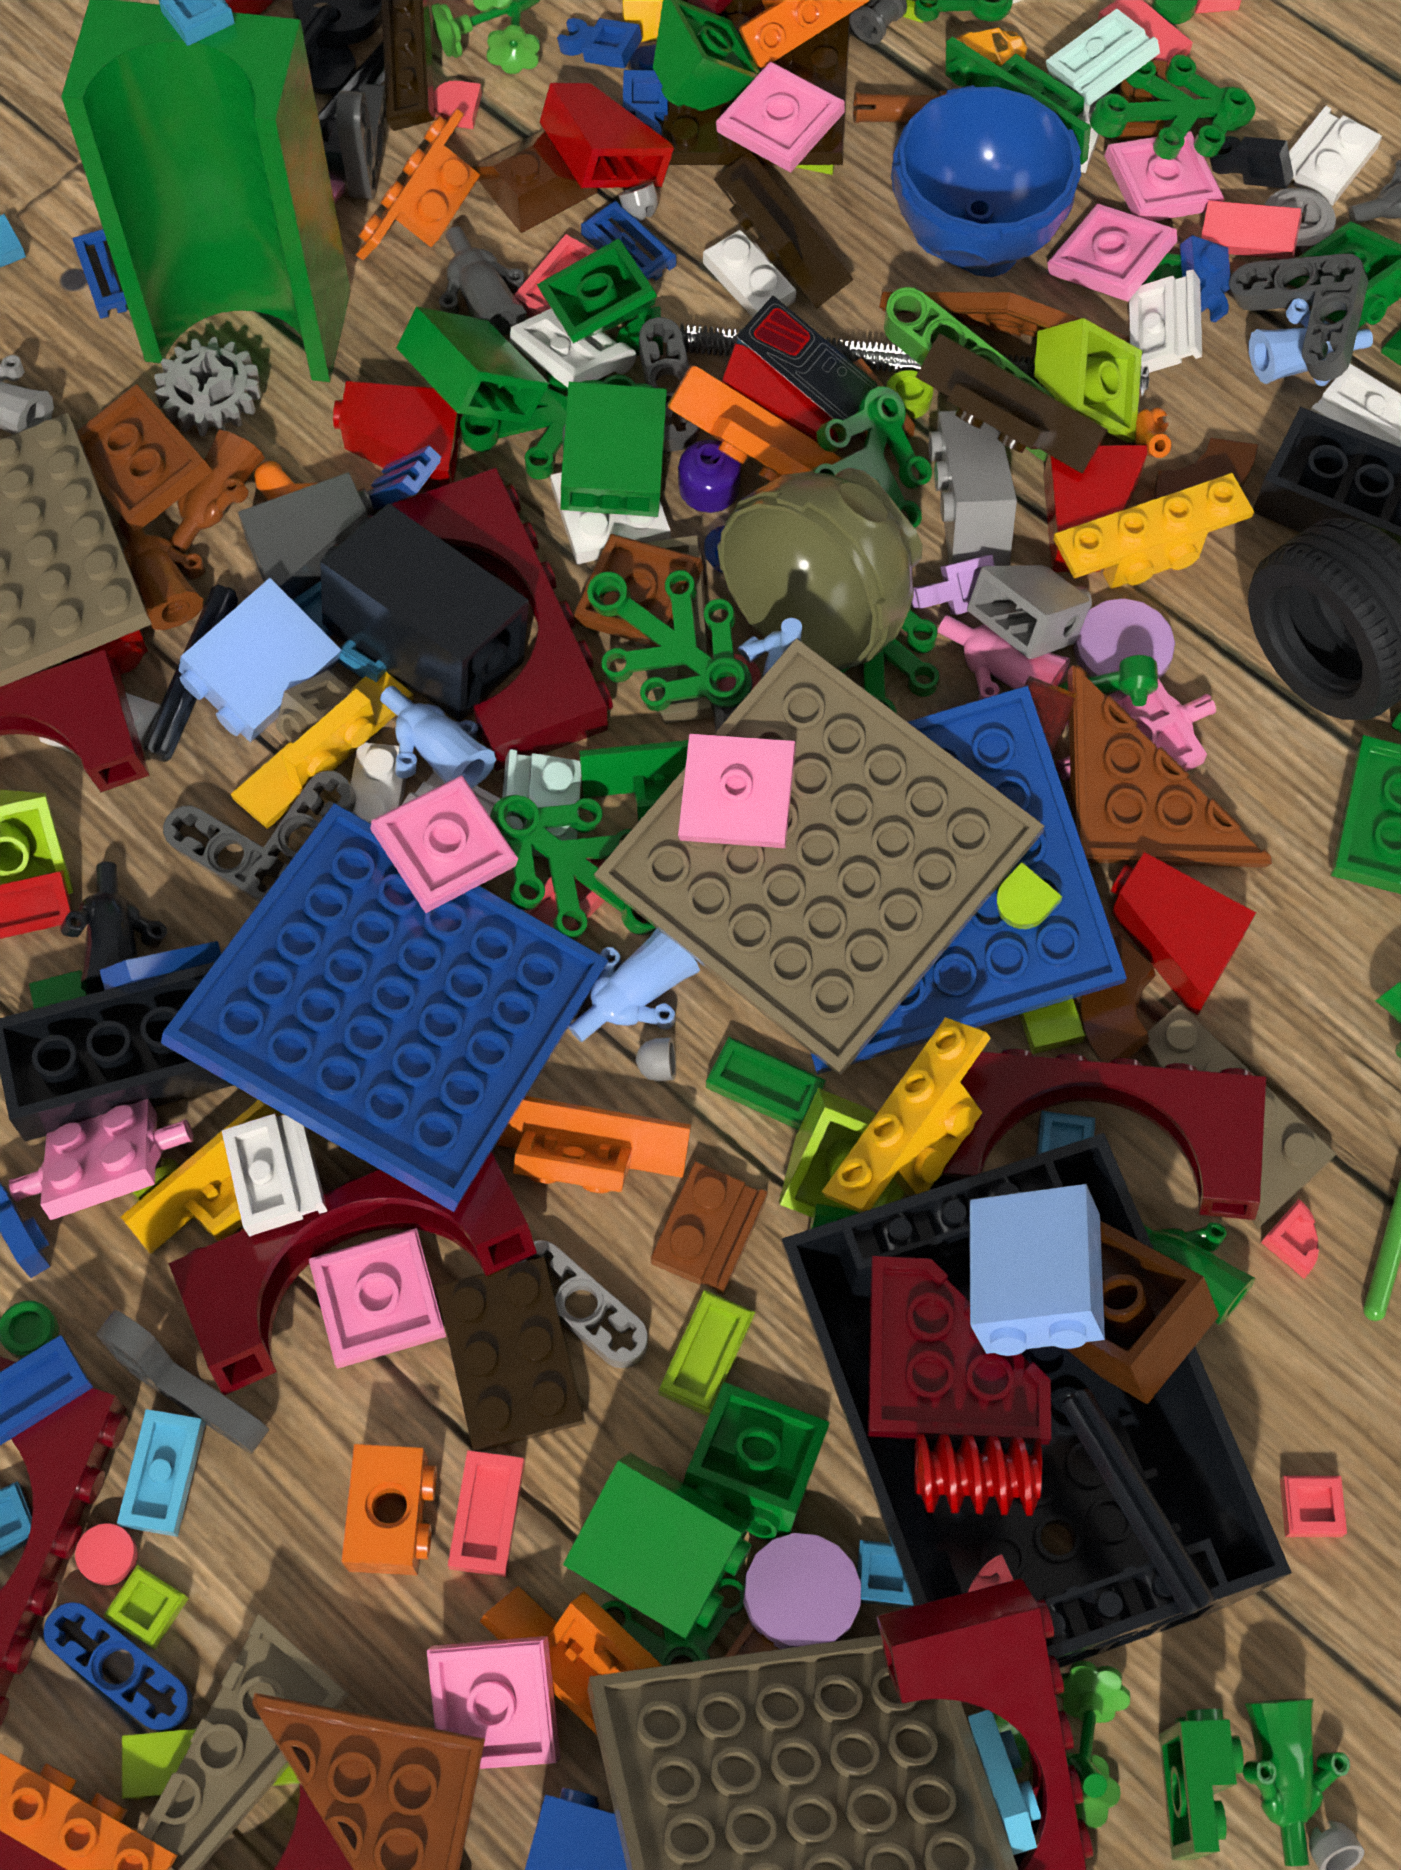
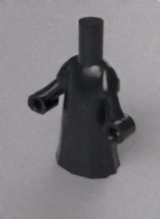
M101 862L96 865L97 893L85 898L80 904L79 911L68 913L60 927L63 935L79 937L87 925L81 989L88 994L105 991L99 970L124 960L138 958L133 930L140 932L142 942L149 946H159L167 935V928L162 922L152 921L141 916L136 905L118 894L117 865L113 862Z

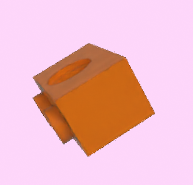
M354 1444L342 1552V1563L348 1572L418 1575L419 1559H429L432 1526L431 1524L423 1523L425 1500L434 1501L437 1466L428 1465L429 1459L424 1448ZM398 1497L407 1502L406 1512L400 1520L394 1523H383L377 1519L378 1508L386 1499Z

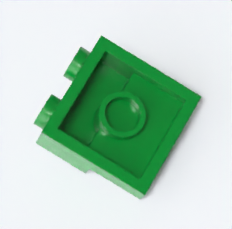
M1350 221L1297 258L1335 254H1353L1359 257L1368 277V287L1359 327L1365 323L1375 325L1384 317L1387 308L1401 299V244ZM1299 276L1292 279L1288 284L1300 288L1308 281L1309 277ZM1337 310L1330 313L1326 318L1337 323L1346 316L1347 311Z
M723 1382L687 1468L683 1484L752 1523L748 1532L756 1537L772 1539L777 1534L781 1536L789 1535L830 1422Z
M1222 1709L1186 1711L1185 1717L1174 1718L1175 1725L1159 1734L1172 1860H1196L1220 1852L1219 1840L1226 1839L1227 1825L1222 1801H1214L1213 1795L1237 1785L1236 1774H1242L1244 1757L1240 1737L1238 1735H1231L1230 1719L1223 1720Z

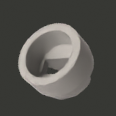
M653 182L635 186L618 194L622 207L638 221H643L645 216L650 218L655 214L658 207V198Z
M671 1037L655 1038L646 1041L638 1049L636 1055L637 1067L647 1079L654 1081L675 1080L676 1054Z
M1334 1820L1327 1821L1329 1829L1322 1833L1318 1827H1315L1310 1837L1309 1850L1319 1870H1351L1359 1864L1364 1856V1849L1356 1835L1344 1823Z

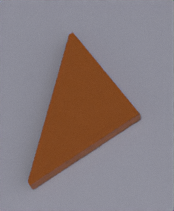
M882 292L879 306L882 311L886 312L887 301L893 292ZM923 292L962 324L985 327L987 331L1019 337L1024 334L1037 338V333L1040 330L1081 319L1011 292ZM901 311V312H898V313H911V312H909V311ZM1095 324L1130 344V336Z
M1080 666L1070 667L1068 670L1071 813L1088 863L1137 864L1145 852L1168 865L1266 868L1272 864L1271 855L1265 849L1261 851L1240 830L1241 826L1213 798L1209 799L1188 778L1190 775L1161 746L1158 748L1136 727L1138 723L1110 695L1106 697L1085 676L1086 672Z
M254 1693L252 1701L254 1709L353 1870H459L485 1742L484 1738Z

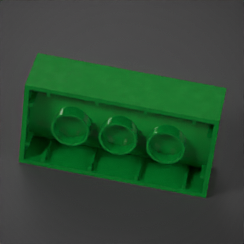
M89 0L61 98L145 362L161 363L162 359L166 358L167 353L177 338L188 328L205 318L230 311H255L279 318L293 327L303 338L311 379L313 381L330 382L351 290L300 19L232 12L235 24L187 46L161 12L159 4L121 0Z

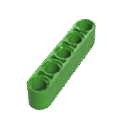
M912 287L897 289L890 295L884 319L885 334L893 344L921 366L932 347V343L935 342L937 336L941 333L1054 398L1050 392L922 291ZM901 311H909L915 314L918 319L911 323H904L898 320L895 315ZM1026 447L1033 455L1046 462L1048 456L1046 452L1041 449L1031 450Z

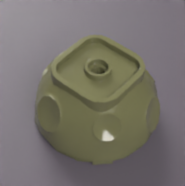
M846 468L834 476L814 473L813 471L781 475L780 478L769 482L738 502L725 522V527L721 532V542L717 544L720 569L724 573L729 593L748 623L765 638L773 631H781V624L785 619H798L802 624L801 642L838 670L870 662L890 641L896 638L905 622L913 600L912 569L922 559L923 546L916 529L877 480L865 471L854 468Z

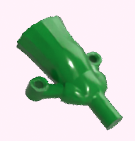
M1211 1222L1205 1227L1184 1232L1183 1229L1179 1228L1152 1230L1143 1223L1154 1250L1204 1276L1219 1314L1215 1323L1218 1326L1224 1323L1247 1295L1256 1279L1209 1252L1217 1250L1227 1235L1225 1227L1219 1223Z
M1314 1698L1278 1699L1245 1703L1252 1725L1256 1760L1245 1763L1243 1776L1248 1783L1255 1784L1262 1795L1260 1798L1262 1810L1271 1822L1280 1826L1284 1864L1290 1867L1309 1865L1304 1824L1320 1807L1324 1797L1322 1793L1338 1777L1345 1776L1350 1769V1760L1343 1752H1324L1318 1756V1770L1313 1773L1312 1714Z

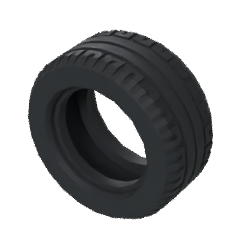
M1344 518L1322 519L1287 541L1258 564L1252 577L1248 595L1250 620L1255 636L1266 658L1294 693L1310 706L1326 715L1342 720H1368L1381 715L1401 700V545L1383 531L1365 522Z

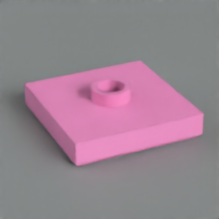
M770 61L717 119V132L791 173L845 113V101Z
M1191 131L1185 136V143L1180 153L1172 160L1163 159L1154 152L1153 143L1157 137L1109 144L1107 146L1104 157L1132 215L1150 221H1159L1205 213L1208 201H1224V197L1204 156L1200 155L1194 148L1195 138Z
M1097 203L1047 262L1049 275L1128 302L1176 244L1177 230Z
M689 734L678 832L680 841L786 848L796 751L795 741Z
M462 775L371 820L370 829L425 913L512 869L518 861V857Z
M417 1228L309 1259L337 1369L446 1337Z
M548 1636L435 1645L427 1650L435 1729L484 1738L485 1742L479 1769L557 1763L561 1756Z

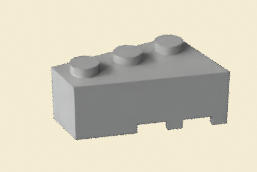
M939 411L937 431L929 432L930 461H936L934 467L935 489L941 493L940 512L945 528L948 563L952 564L984 555H993L995 566H1010L1017 498L1005 446L997 440L1000 431L985 422L981 429L976 428L955 415L956 411Z

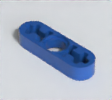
M75 1602L60 1605L50 1613L44 1625V1639L48 1648L139 1722L153 1731L166 1732L177 1730L188 1720L193 1706L192 1695L188 1687L87 1606ZM83 1617L86 1619L81 1626L82 1631L100 1644L93 1651L92 1655L83 1646L72 1640L63 1647L62 1643L66 1638L65 1632L61 1630L63 1623L67 1620L78 1623ZM104 1633L109 1634V1639L101 1643ZM115 1651H128L134 1659L132 1675L121 1684L113 1685L107 1683L102 1674L105 1659ZM91 1655L88 1665L84 1666L82 1661ZM150 1668L153 1669L155 1674L145 1680L148 1670ZM145 1680L162 1694H167L174 1688L176 1692L173 1694L171 1701L177 1708L171 1716L161 1712L153 1719L151 1717L155 1709L153 1702L138 1691L134 1696L133 1702H129L127 1696L135 1692Z

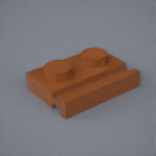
M695 1161L653 1251L651 1264L698 1285L704 1284L715 1289L717 1293L724 1295L765 1205L768 1192L762 1189L758 1191L746 1186L745 1182Z

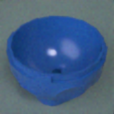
M974 85L947 90L945 95L930 100L904 126L893 154L892 188L902 216L913 232L917 243L927 253L976 276L995 277L1007 273L1018 260L1029 257L1050 242L1061 224L1066 220L1072 209L1076 188L1081 177V149L1073 130L1066 128L1057 113L1029 95L1000 87H975Z

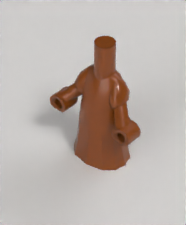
M218 430L216 432L213 443L204 459L213 472L178 500V509L183 520L169 540L174 549L185 554L200 530L207 529L221 522L224 510L231 503H241L248 497V489L244 484L258 465L265 459L263 453L254 444L228 431Z
M121 517L118 525L128 542L123 551L149 615L152 628L167 630L181 626L196 617L203 608L204 599L193 589L177 565L185 570L189 579L198 578L206 572L201 556L195 553L186 555L174 549L167 539L157 535H146L143 528L135 533L125 519Z

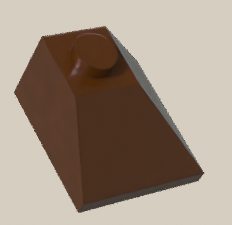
M545 130L472 167L480 174L477 180L520 233L533 228L597 193V188H581Z

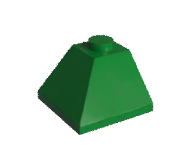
M664 0L662 2L653 69L662 84L661 91L663 95L676 106L686 105L699 111H705L738 98L759 75L760 71L732 21L682 0Z
M619 238L537 284L540 292L572 343L597 335L627 320L633 319L639 313L655 305L657 298L653 287Z

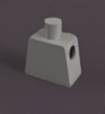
M1043 565L983 566L967 611L1028 659H1033L1074 644L1078 639L1086 615L1091 609L1092 598L1085 587H1074L1052 569Z

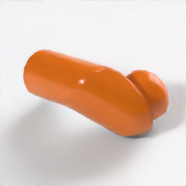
M1159 407L1153 408L1150 411L1147 408L1141 410L1137 415L1135 445H1147V456L1163 458L1171 450L1170 438L1167 435L1161 434L1167 430L1169 425L1168 422L1164 423L1163 417L1167 416V414Z
M275 461L263 462L254 472L256 487L268 500L319 483H294L282 470L281 465Z

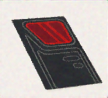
M771 296L737 335V338L833 419L844 420L854 415L858 411L864 395L878 385L775 296Z

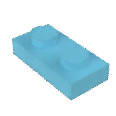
M149 1409L145 1410L117 1520L119 1526L178 1537L206 1424L202 1418Z
M989 1710L968 1716L972 1735L1013 1855L1037 1848L1031 1821L1041 1819V1814L1029 1780L1017 1783L1013 1772L1014 1769L1022 1767V1762L1011 1730L999 1733L993 1713Z

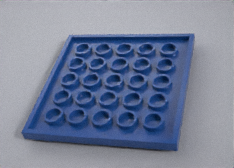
M1028 685L908 721V723L1044 825L1042 835L1007 877L1022 862L1062 896V901L1038 926L1030 929H1017L1005 923L998 913L997 893L1001 886L1000 884L850 1065L928 1042L945 1017L976 1028L1126 982L1127 977ZM811 1053L817 1075L832 1071L830 1067Z
M334 803L163 1031L161 1044L454 1212L590 994L592 987L609 960L480 886L425 913L370 829L371 824Z

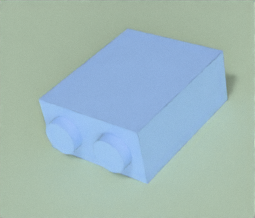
M269 578L181 656L179 672L182 675L180 676V681L195 698L201 700L205 697L218 710L216 713L217 719L231 734L238 736L241 733L251 743L278 718L284 691L327 670L330 671L337 664L342 650Z
M1086 1184L970 1200V1325L986 1354L996 1353L1012 1356L1018 1355L1026 1349L1049 1346L1072 1349L1080 1347L1086 1342L1105 1340L1100 1214Z

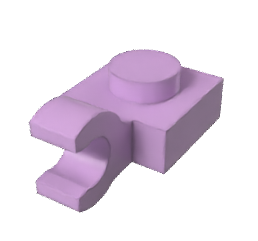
M984 555L940 566L943 581L914 587L912 608H925L948 602L951 615L968 612L967 607L981 568L983 566H995L993 555Z

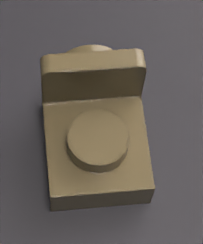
M329 670L285 690L276 729L288 741L294 743L353 690Z

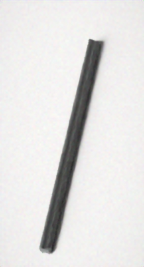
M681 323L680 325L686 353L688 350L690 353H693L695 350V353L699 354L701 349V354H705L707 349V354L710 355L713 349V355H717L719 351V356H722L724 353L728 357L730 352L731 357L738 339L736 328L733 329L732 334L731 329L727 328L725 334L724 327L721 328L720 333L719 327H716L713 333V326H710L709 332H707V326H704L702 332L701 325H698L697 331L695 325H692L691 330L689 324L686 325L685 330L684 324ZM830 337L826 339L850 361L855 362L862 358L868 366L871 364V370L875 369V365L877 371H880L881 365L882 371H886L888 365V372H891L894 366V372L896 373L899 367L900 371H903L905 367L906 370L912 368L914 371L916 369L919 371L921 368L919 363L896 346L895 350V344L891 343L890 349L889 343H885L883 349L882 342H879L877 347V342H873L872 346L871 341H868L866 346V342L862 341L860 346V341L856 340L854 346V340L852 339L849 345L847 339H844L843 345L841 338L838 339L837 344L836 338H833L832 342H830ZM1012 354L1008 355L1010 362L1033 380L1035 379L1039 384V381L1034 377L1035 357L1031 359L1030 356H1026L1025 359L1021 355L1019 359L1018 355H1014L1013 359ZM1141 367L1140 374L1141 396H1144L1145 390L1149 386L1148 367H1144V370Z

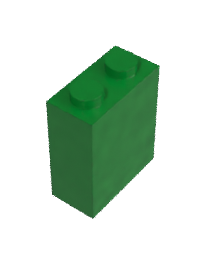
M416 306L396 347L459 414L528 424L549 385L544 377L488 320Z
M598 380L569 381L560 510L658 517L667 389L654 388L644 383L624 386L605 384Z
M630 1452L617 1461L563 1565L686 1639L698 1624L707 1629L724 1599V1596L717 1593L716 1590L726 1572L735 1577L744 1563L752 1544L743 1539L752 1523Z

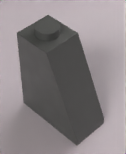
M348 472L238 511L246 542L263 581L265 582L271 578L293 600L321 581L320 561L327 550L333 545H340L356 531L364 518L374 516L375 512L366 489L357 490Z

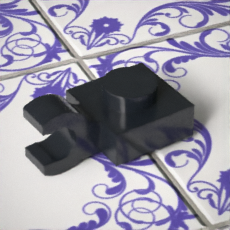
M1226 136L1225 142L1221 147L1222 154L1210 157L1213 172L1217 174L1240 173L1243 175L1244 184L1287 189L1294 177L1287 140L1244 136L1242 141H1240L1236 137Z

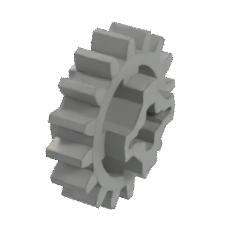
M212 337L208 346L201 347L197 339H192L191 350L185 351L177 346L174 348L176 354L174 361L162 359L161 365L164 373L155 374L154 378L158 388L155 393L160 408L164 409L165 416L170 422L178 419L181 431L186 432L195 425L199 435L205 436L208 427H215L217 431H225L224 424L228 422L240 427L243 425L240 417L242 412L252 415L255 413L253 400L261 399L259 387L261 381L256 365H252L250 354L247 351L238 354L235 342L230 341L224 348H220L217 337Z

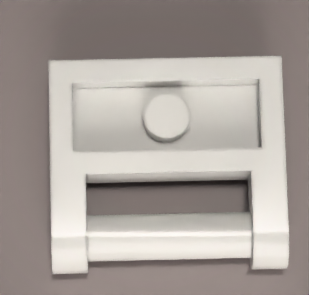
M548 309L512 326L510 331V343L567 388L569 381L598 380L614 371L618 374H624L631 369L636 360L634 349L624 342L616 343L603 332L572 343L552 309Z

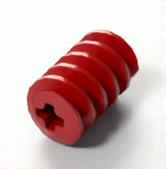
M917 1434L914 1462L915 1494H921L927 1512H934L940 1495H946L952 1513H959L964 1497L970 1496L976 1514H983L989 1497H995L1001 1515H1008L1013 1499L1020 1498L1026 1516H1032L1038 1499L1041 1496V1438H1037L1031 1455H1029L1022 1437H1013L1007 1453L1004 1454L997 1436H988L982 1453H979L974 1437L964 1435L959 1449L955 1453L949 1435H939L933 1452H930L924 1434Z

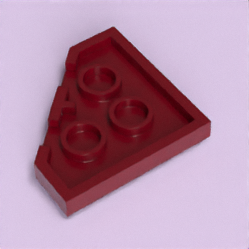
M872 1256L868 1436L916 1439L917 1434H924L926 1439L937 1440L939 1435H949L950 1440L962 1441L964 1435L973 1436L975 1441L986 1442L988 1436H997L1000 1443H1010L1013 1437H1022L1025 1444H1035L1037 1438H1041V1444L1048 1445L1051 1441V1379L1034 1362L1030 1364L1021 1354L1012 1356L996 1353L986 1354L970 1325V1302L947 1280L948 1275L932 1259Z

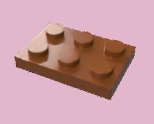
M138 384L134 385L77 431L100 491L135 533L156 519L162 512L213 472L206 461Z

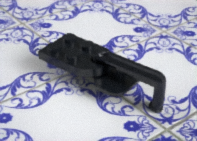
M292 0L293 17L301 21L313 91L319 94L335 93L356 71V60L348 45L359 43L371 37L382 24L381 0Z

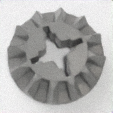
M1304 188L1283 189L1271 195L1264 204L1266 206L1301 208L1302 213H1304L1302 218L1304 221L1300 225L1296 247L1302 254L1310 246H1315L1333 233L1336 223L1335 212L1330 203L1314 191Z

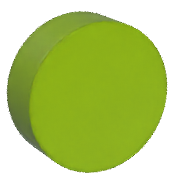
M903 370L891 376L886 387L898 393L905 405L906 414L910 419H915L923 416L930 409L933 387L916 378L918 371Z

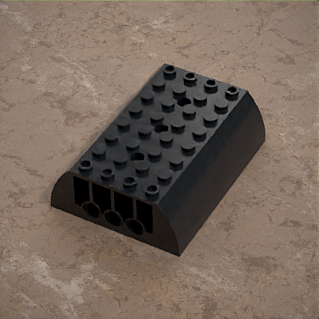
M1104 1133L782 1238V1247L914 1606L967 1593L972 1581L982 1567L996 1556L1002 1554L1013 1580L1022 1578L1035 1601L1045 1600L1054 1627V1637L1045 1639L1048 1656L1054 1655L1059 1668L1212 1614L1275 1584L1292 1573L1195 1346L1148 1404L1100 1377L1067 1349L1049 1346L1026 1349L1020 1353L1030 1364L1034 1362L1051 1379V1441L1048 1445L1041 1444V1496L1038 1499L1032 1516H1026L1020 1498L1013 1499L1008 1515H1001L995 1497H989L983 1514H976L970 1496L964 1497L959 1513H952L946 1495H940L934 1512H927L921 1494H915L914 1462L916 1439L868 1436L872 1256L932 1259L948 1275L947 1280L970 1302V1200L1086 1184L1100 1214V1221L1153 1249ZM1088 1388L1094 1394L1211 1589L1214 1600L1205 1608L1191 1615H1185L1180 1610L1063 1413L1061 1404L1071 1394ZM926 1439L930 1452H933L937 1440ZM951 1440L954 1451L957 1453L961 1441ZM976 1441L979 1453H982L986 1442ZM1001 1443L1003 1452L1006 1454L1009 1443ZM1025 1444L1028 1454L1031 1455L1034 1444ZM1050 1524H1058L1066 1528L1072 1537L1070 1552L1064 1555H1055L1047 1551L1041 1541L1042 1529Z

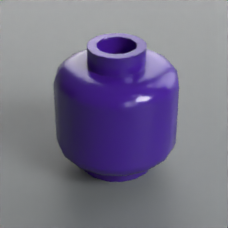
M710 439L697 441L687 447L680 457L678 488L681 498L689 507L699 512L714 513L723 511L731 506L739 495L742 466L741 463L718 450L722 443L721 441Z

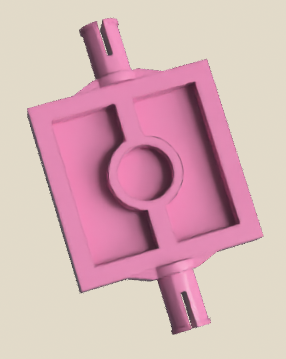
M1159 679L1157 690L1148 696L1144 706H1134L1130 696L1125 695L1121 691L1109 694L1138 723L1136 727L1158 748L1161 746L1185 771L1204 763L1207 753L1196 738L1192 723L1216 713V706L1213 700L1210 701V695L1204 694L1202 697L1182 705L1167 693ZM1068 713V715H1067L1066 722H1065L1066 725L1068 726V728H1069V713ZM1070 756L1056 761V769L1064 781L1071 778Z
M149 1099L130 1105L114 1107L107 1113L78 1123L65 1124L57 1130L46 1134L45 1157L39 1170L9 1180L10 1194L18 1202L21 1199L41 1193L40 1205L48 1218L53 1220L155 1185V1167L161 1154L166 1149L192 1142L193 1132L191 1126L186 1119H183L178 1123L157 1129V1113Z

